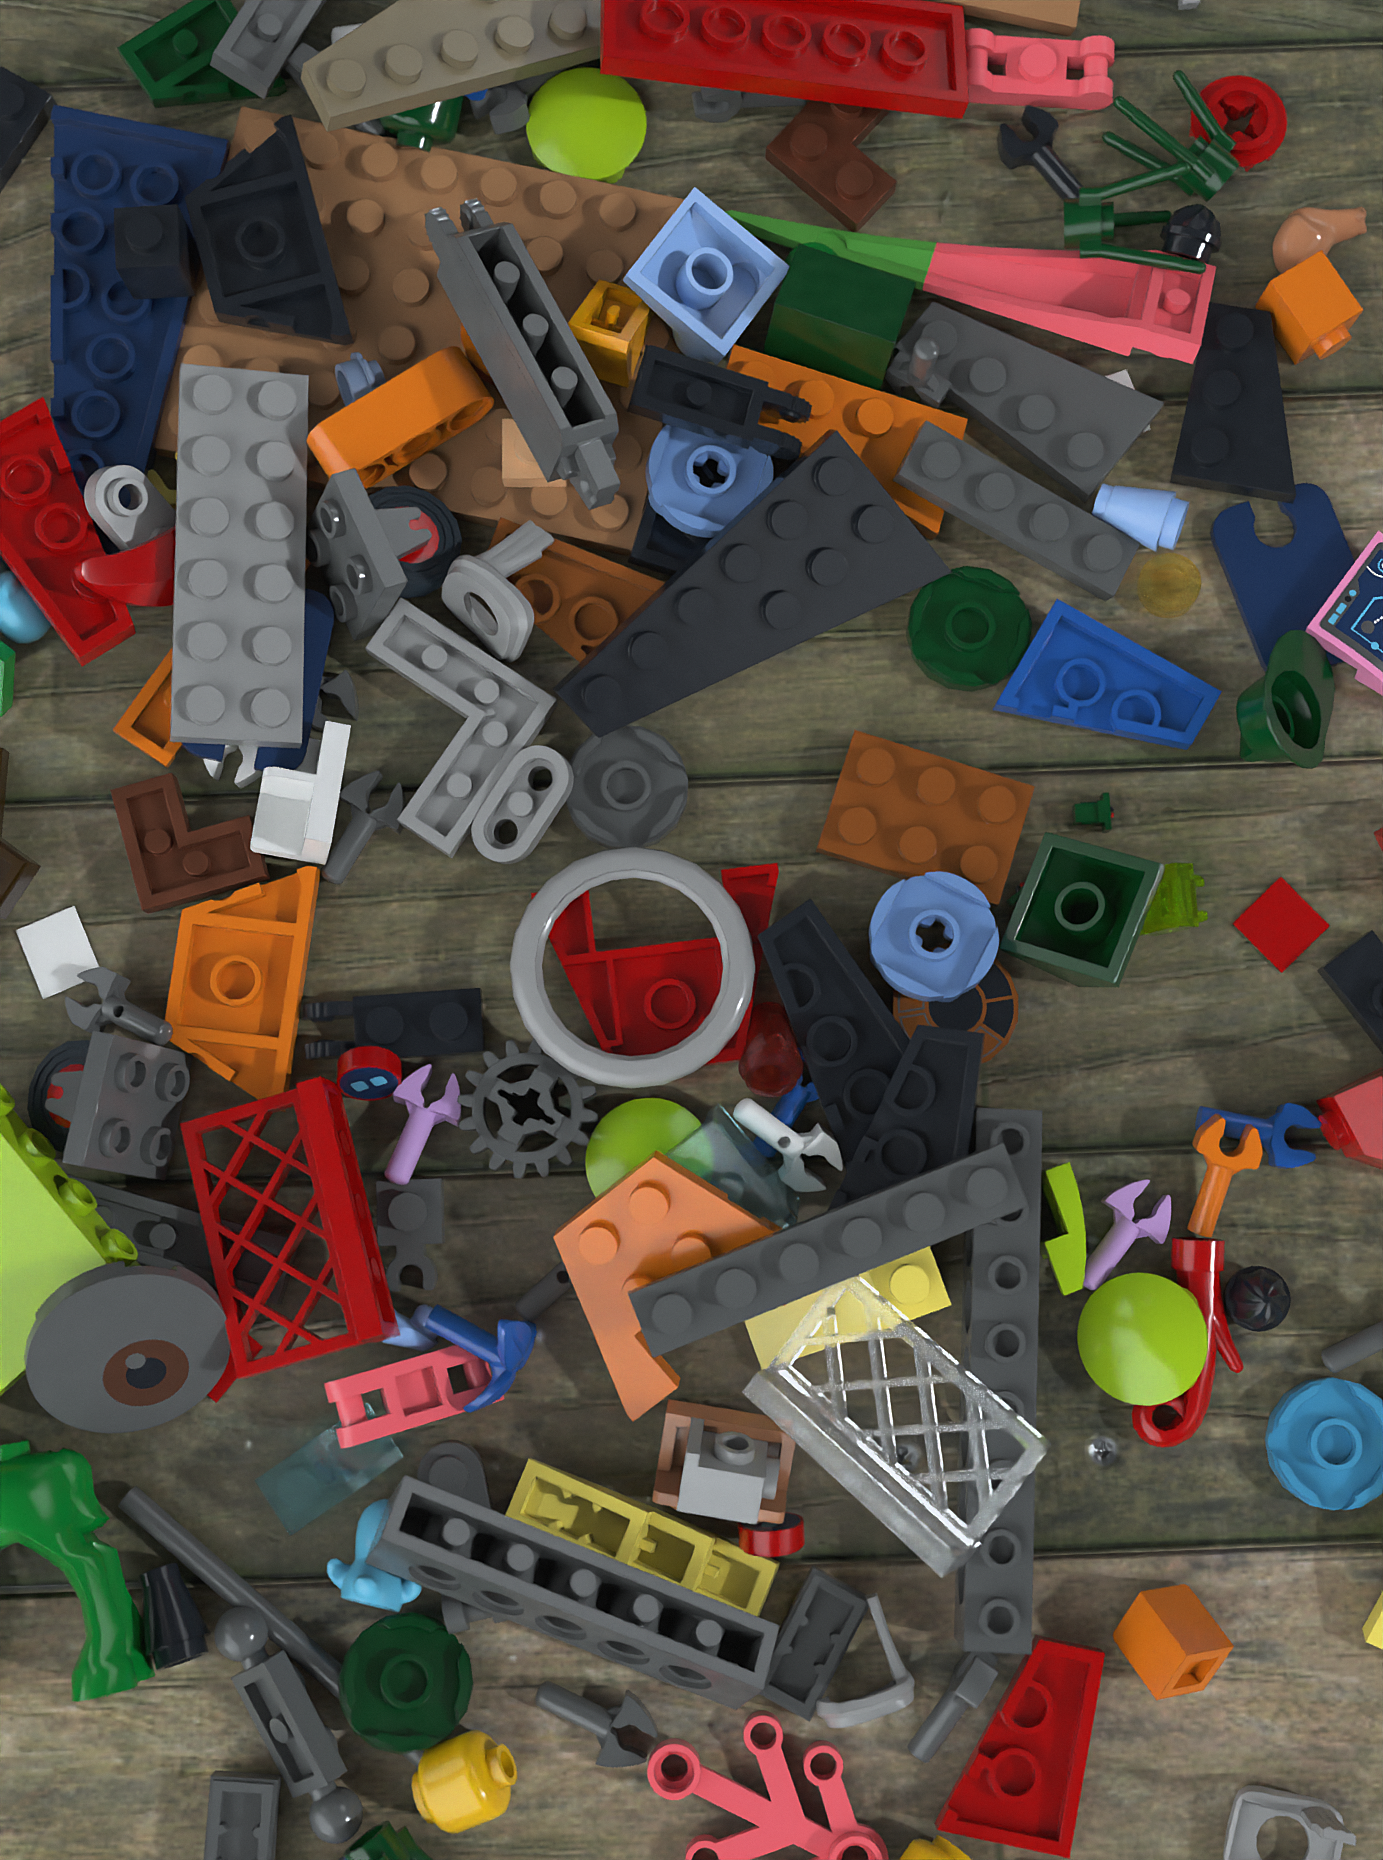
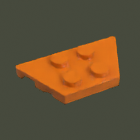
M313 866L299 868L296 870L297 873L264 885L256 883L234 891L229 897L218 901L210 899L184 908L181 911L165 1021L169 1022L173 1027V1034L169 1041L193 1055L210 1069L228 1081L233 1082L258 1100L289 1091L321 874L320 870Z

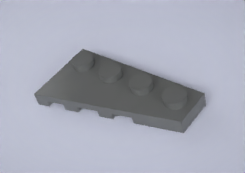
M934 301L898 342L893 353L894 357L897 356L899 351L912 357L915 343L920 338L930 337L937 341L939 354L934 372L952 383L946 397L1084 503L1092 496L1164 405V402Z

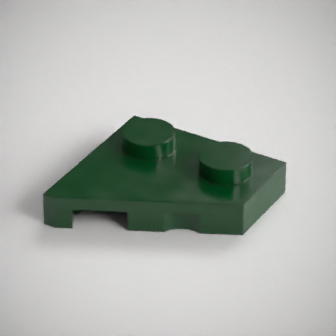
M192 0L117 47L121 59L155 108L261 98L210 65L213 52L238 14L230 0ZM281 75L267 97L281 96L287 92L286 83Z

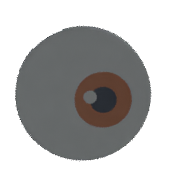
M124 1261L110 1263L72 1278L60 1286L42 1303L35 1313L36 1321L30 1330L26 1342L24 1361L27 1381L34 1397L53 1417L70 1426L91 1432H135L161 1425L182 1415L199 1403L213 1389L225 1370L231 1351L225 1326L227 1318L215 1290L204 1279L186 1268L178 1265H173L172 1269L155 1266L125 1267Z

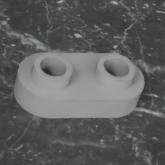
M128 465L106 466L95 471L88 479L84 490L86 509L91 518L120 551L135 547L175 526L176 511L138 469ZM123 486L128 489L131 495V502L127 508L121 505L118 497L119 491Z
M535 745L524 748L513 757L478 810L472 823V839L474 845L483 856L499 863L513 864L522 861L532 853L572 791L574 782L573 771L563 755L552 748ZM542 769H549L552 773L551 785L544 791H537L533 785L535 774ZM513 821L518 829L517 837L513 842L503 844L499 838V830L504 823Z

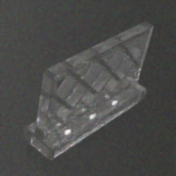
M859 1275L825 1288L766 1370L756 1372L742 1392L941 1578L968 1562L981 1545L978 1542L1052 1445ZM846 1290L863 1304L867 1332L838 1334L835 1305ZM880 1320L892 1330H881ZM822 1324L823 1336L813 1337ZM902 1338L913 1348L917 1376L887 1378L882 1339ZM868 1340L872 1379L844 1382L839 1343ZM824 1344L829 1383L811 1384L792 1367V1364L805 1346ZM930 1364L942 1374L931 1375ZM953 1383L965 1394L968 1421L937 1423L932 1384ZM918 1385L923 1424L893 1426L888 1387ZM874 1388L879 1427L859 1428L848 1418L845 1391ZM821 1392H830L831 1401ZM981 1409H983L993 1419L982 1420ZM1005 1429L1027 1448L1012 1468L989 1469L984 1430ZM970 1431L975 1470L944 1472L939 1433ZM924 1434L929 1473L910 1474L898 1463L894 1436ZM870 1437H880L881 1447ZM1003 1479L992 1494L990 1480ZM976 1480L980 1511L968 1526L948 1509L945 1482ZM921 1483H931L932 1493Z

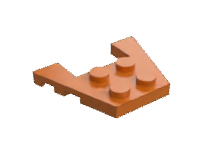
M657 1150L561 1225L553 1236L625 1412L633 1422L676 1390L679 1386L680 1377L661 1355L652 1357L646 1339L640 1331L642 1329L628 1296V1291L783 1229L764 1216L758 1218L727 1199V1193Z

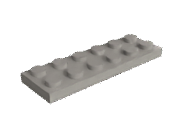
M180 364L170 742L280 748L301 747L307 498L306 438L308 437L309 375Z

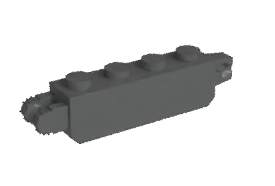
M477 198L464 201V204L459 205V219L464 229V232L461 233L458 232L453 221L450 220L446 209L442 207L430 209L428 213L424 214V227L427 231L426 235H428L429 241L432 242V247L440 260L437 277L547 482L561 478L562 480L569 479L589 510L612 503L614 494L619 490L621 484L613 467L616 455L612 445L619 431L617 413L514 225L505 221L494 224L488 212L485 211L484 205Z

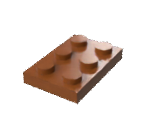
M854 730L816 852L905 880L915 876H924L926 872L942 871L955 874L974 884L985 895L991 908L996 909L1003 893L1035 786Z

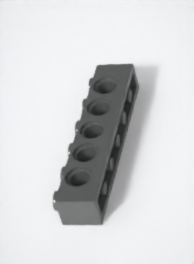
M404 1475L387 1502L365 1560L366 1564L734 1710H737L763 1691L779 1630V1625L406 1475Z

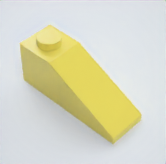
M928 1246L744 1322L760 1367L763 1370L891 1328L951 1306V1302L931 1248Z

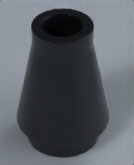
M168 1564L139 1575L138 1578L142 1589L145 1656H153L156 1671L183 1664L209 1653L205 1637L210 1635L211 1632L181 1577L178 1564Z

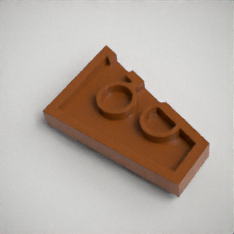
M500 517L488 550L503 541L522 525ZM555 538L553 544L542 551L540 559L506 578L531 604L534 612V624L579 663L665 583Z

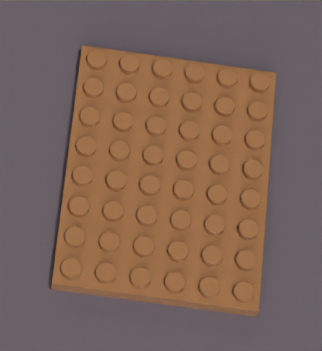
M241 106L227 162L244 148L249 153L255 150L276 132L274 123L285 115ZM292 117L354 344L344 346L219 322L214 312L201 262L195 284L196 296H192L154 446L157 450V455L176 459L179 371L181 363L309 375V435L320 422L346 407L337 386L335 366L336 364L349 361L351 353L359 352L367 362L376 360L387 382L444 348L459 346L464 352L460 334L462 322L437 277L440 260L432 247V242L429 241V237L426 235L427 231L424 227V214L428 213L430 209L439 207L446 209V213L449 214L450 220L453 221L459 233L464 232L461 220L459 219V205L464 204V201L475 198L484 205L485 211L488 212L494 224L504 221L512 223L568 323L599 279L630 288L623 281V278L685 199L433 146L430 152H425L413 147L397 146V139L347 128L327 132L323 123ZM654 312L629 388L598 379L617 413L619 427L612 447L616 455L613 467L621 484L619 490L614 494L612 503L589 510L569 479L566 480V487H504L502 480V419H513L497 387L483 379L481 380L495 400L492 409L474 425L366 490L368 496L385 487L407 485L429 492L443 502L457 520L494 528L497 527L500 517L520 525L531 520L536 526L551 534L553 538L565 543L629 556L649 492L645 477L647 458L656 437L665 426V423L627 412L645 346L653 345L678 354L682 353L675 343L673 328ZM307 445V487L324 491L329 478Z

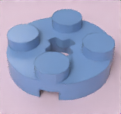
M667 424L656 437L646 462L645 477L649 489V502L655 512L662 515L667 522L680 531L698 537L713 538L773 482L771 457L759 453L751 446L749 449H745ZM707 458L717 461V472L725 476V483H714L711 488L701 485L700 477L693 474V465L702 467Z
M936 871L926 872L924 876H915L906 881L903 879L892 885L885 892L874 910L868 932L870 960L883 979L901 994L919 1001L951 1002L980 983L995 960L999 947L998 926L997 928L995 926V919L989 910L991 906L985 895L974 884L955 874ZM934 921L940 922L946 926L943 931V937L951 942L950 947L946 950L937 947L933 952H928L921 947L923 940L920 936L916 935V928L921 926L929 929Z

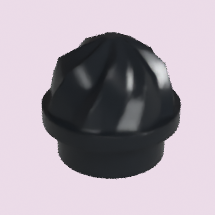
M1194 204L1176 210L1167 224L1162 227L1160 237L1164 240L1161 251L1209 264L1212 253L1219 252L1221 247L1220 222L1215 218L1213 212L1204 205Z
M1249 1266L1238 1270L1229 1279L1224 1290V1304L1228 1315L1237 1325L1246 1330L1255 1332L1271 1330L1285 1319L1290 1308L1291 1298L1286 1282L1277 1272L1267 1267Z

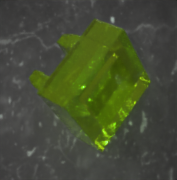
M1170 863L1164 865L1165 871L1139 936H1158L1199 927L1200 922L1208 919L1207 911H1198L1195 888L1203 887L1205 883L1204 878L1194 874L1193 863Z

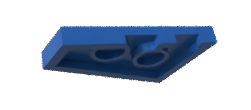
M1056 599L992 710L1187 750L1194 742L1222 691L1061 600Z

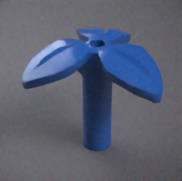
M439 1304L432 1309L425 1323V1328L490 1364L492 1378L483 1392L475 1400L463 1407L468 1413L491 1405L509 1390L515 1380L516 1372L521 1370L527 1362L537 1334L536 1324L533 1322L501 1319L498 1321V1337Z

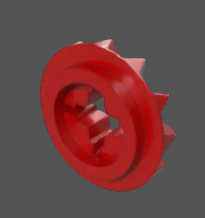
M1242 75L1222 77L1207 85L1199 95L1223 131L1228 122L1227 116L1235 121L1241 117L1245 118L1251 112L1253 113L1244 131L1246 136L1240 131H1236L1232 135L1228 134L1237 142L1229 153L1240 162L1239 167H1243L1247 172L1258 163L1263 161L1269 162L1282 144L1287 130V114L1278 94L1264 82ZM1191 109L1189 137L1196 139L1200 135L1209 143L1210 137Z

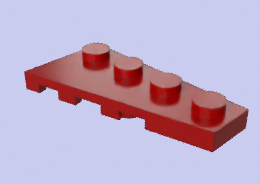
M41 397L0 421V556L83 667L135 635L136 631L126 604L112 601L93 592L81 584L75 575L76 563L81 559L104 556L106 553L95 530L93 520L86 509L84 499L53 424L45 399Z

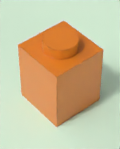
M1322 250L1272 279L1255 305L1257 310L1271 312L1273 333L1295 365L1315 353L1322 360L1342 348L1352 338L1348 331L1363 311Z

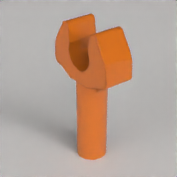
M1214 1114L1197 1129L1192 1142L1193 1147L1203 1155L1208 1167L1187 1230L1209 1238L1212 1237L1232 1175L1243 1169L1259 1168L1263 1155L1259 1132L1252 1124H1246L1240 1136V1143L1235 1150L1231 1152L1221 1151L1219 1142L1224 1134L1226 1120L1220 1114Z

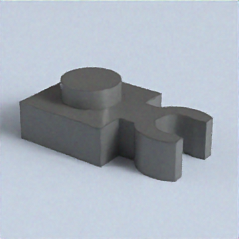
M412 1179L406 1185H397L389 1180L376 1181L378 1246L396 1245V1257L391 1261L386 1272L390 1292L401 1291V1273L405 1267L411 1264L418 1266L422 1270L424 1290H434L438 1281V1271L433 1260L427 1256L426 1244L445 1243L444 1179Z

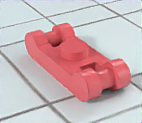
M982 28L965 30L969 103L1100 110L1110 106L1113 102V81L1107 76L1108 68L1114 63L1115 42L1107 36L1094 35L1079 41L995 36L991 31ZM988 65L1004 66L1003 76L993 75L987 70ZM1066 70H1084L1083 78L1080 80L1066 79Z
M452 1345L324 1383L328 1402H336L342 1427L336 1429L340 1449L466 1412L463 1407L475 1400L488 1386L492 1375L488 1362L457 1345ZM462 1364L468 1389L453 1393L447 1368ZM379 1389L386 1414L367 1419L361 1394ZM504 1395L495 1402L504 1400Z

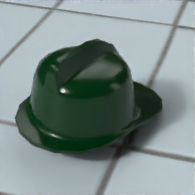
M1289 630L1280 636L1271 652L1266 674L1245 689L1238 697L1236 718L1241 732L1239 755L1246 762L1263 760L1265 762L1281 763L1292 761L1301 768L1313 769L1323 759L1325 738L1334 706L1335 684L1333 670L1326 652L1318 641L1305 631Z

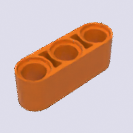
M450 346L430 355L320 422L309 433L306 443L329 479L334 473L355 468L365 490L477 423L492 409L495 400L459 346Z

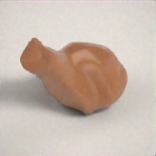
M1304 207L1290 213L1276 233L1273 241L1272 251L1276 269L1280 273H1284L1321 250L1327 255L1334 244L1351 239L1359 234H1365L1367 232L1365 208L1328 210Z

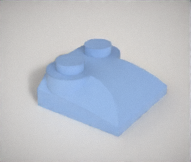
M694 187L631 267L623 281L673 328L675 343L682 353L688 357L703 362H713L715 365H718L785 277L789 265Z

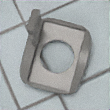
M531 520L527 521L488 551L475 557L470 555L457 557L450 565L442 585L441 596L448 609L474 633L497 659H504L508 663L518 659L525 648L532 631L534 612L529 601L506 578L540 559L542 551L554 542L551 534L536 526ZM470 592L479 595L488 604L496 617L497 623L490 613L475 598L470 596Z
M877 1593L868 1594L865 1597L886 1654L893 1680L884 1687L857 1699L835 1703L830 1701L829 1696L816 1701L818 1716L824 1719L830 1728H845L897 1712L914 1700V1678L905 1669L898 1655Z
M1248 1785L1237 1792L1233 1801L1226 1829L1223 1860H1263L1256 1847L1257 1834L1260 1827L1268 1819L1276 1816H1289L1299 1821L1304 1827L1308 1840L1307 1850L1301 1860H1340L1343 1843L1356 1846V1836L1344 1826L1341 1814L1325 1800L1264 1786Z

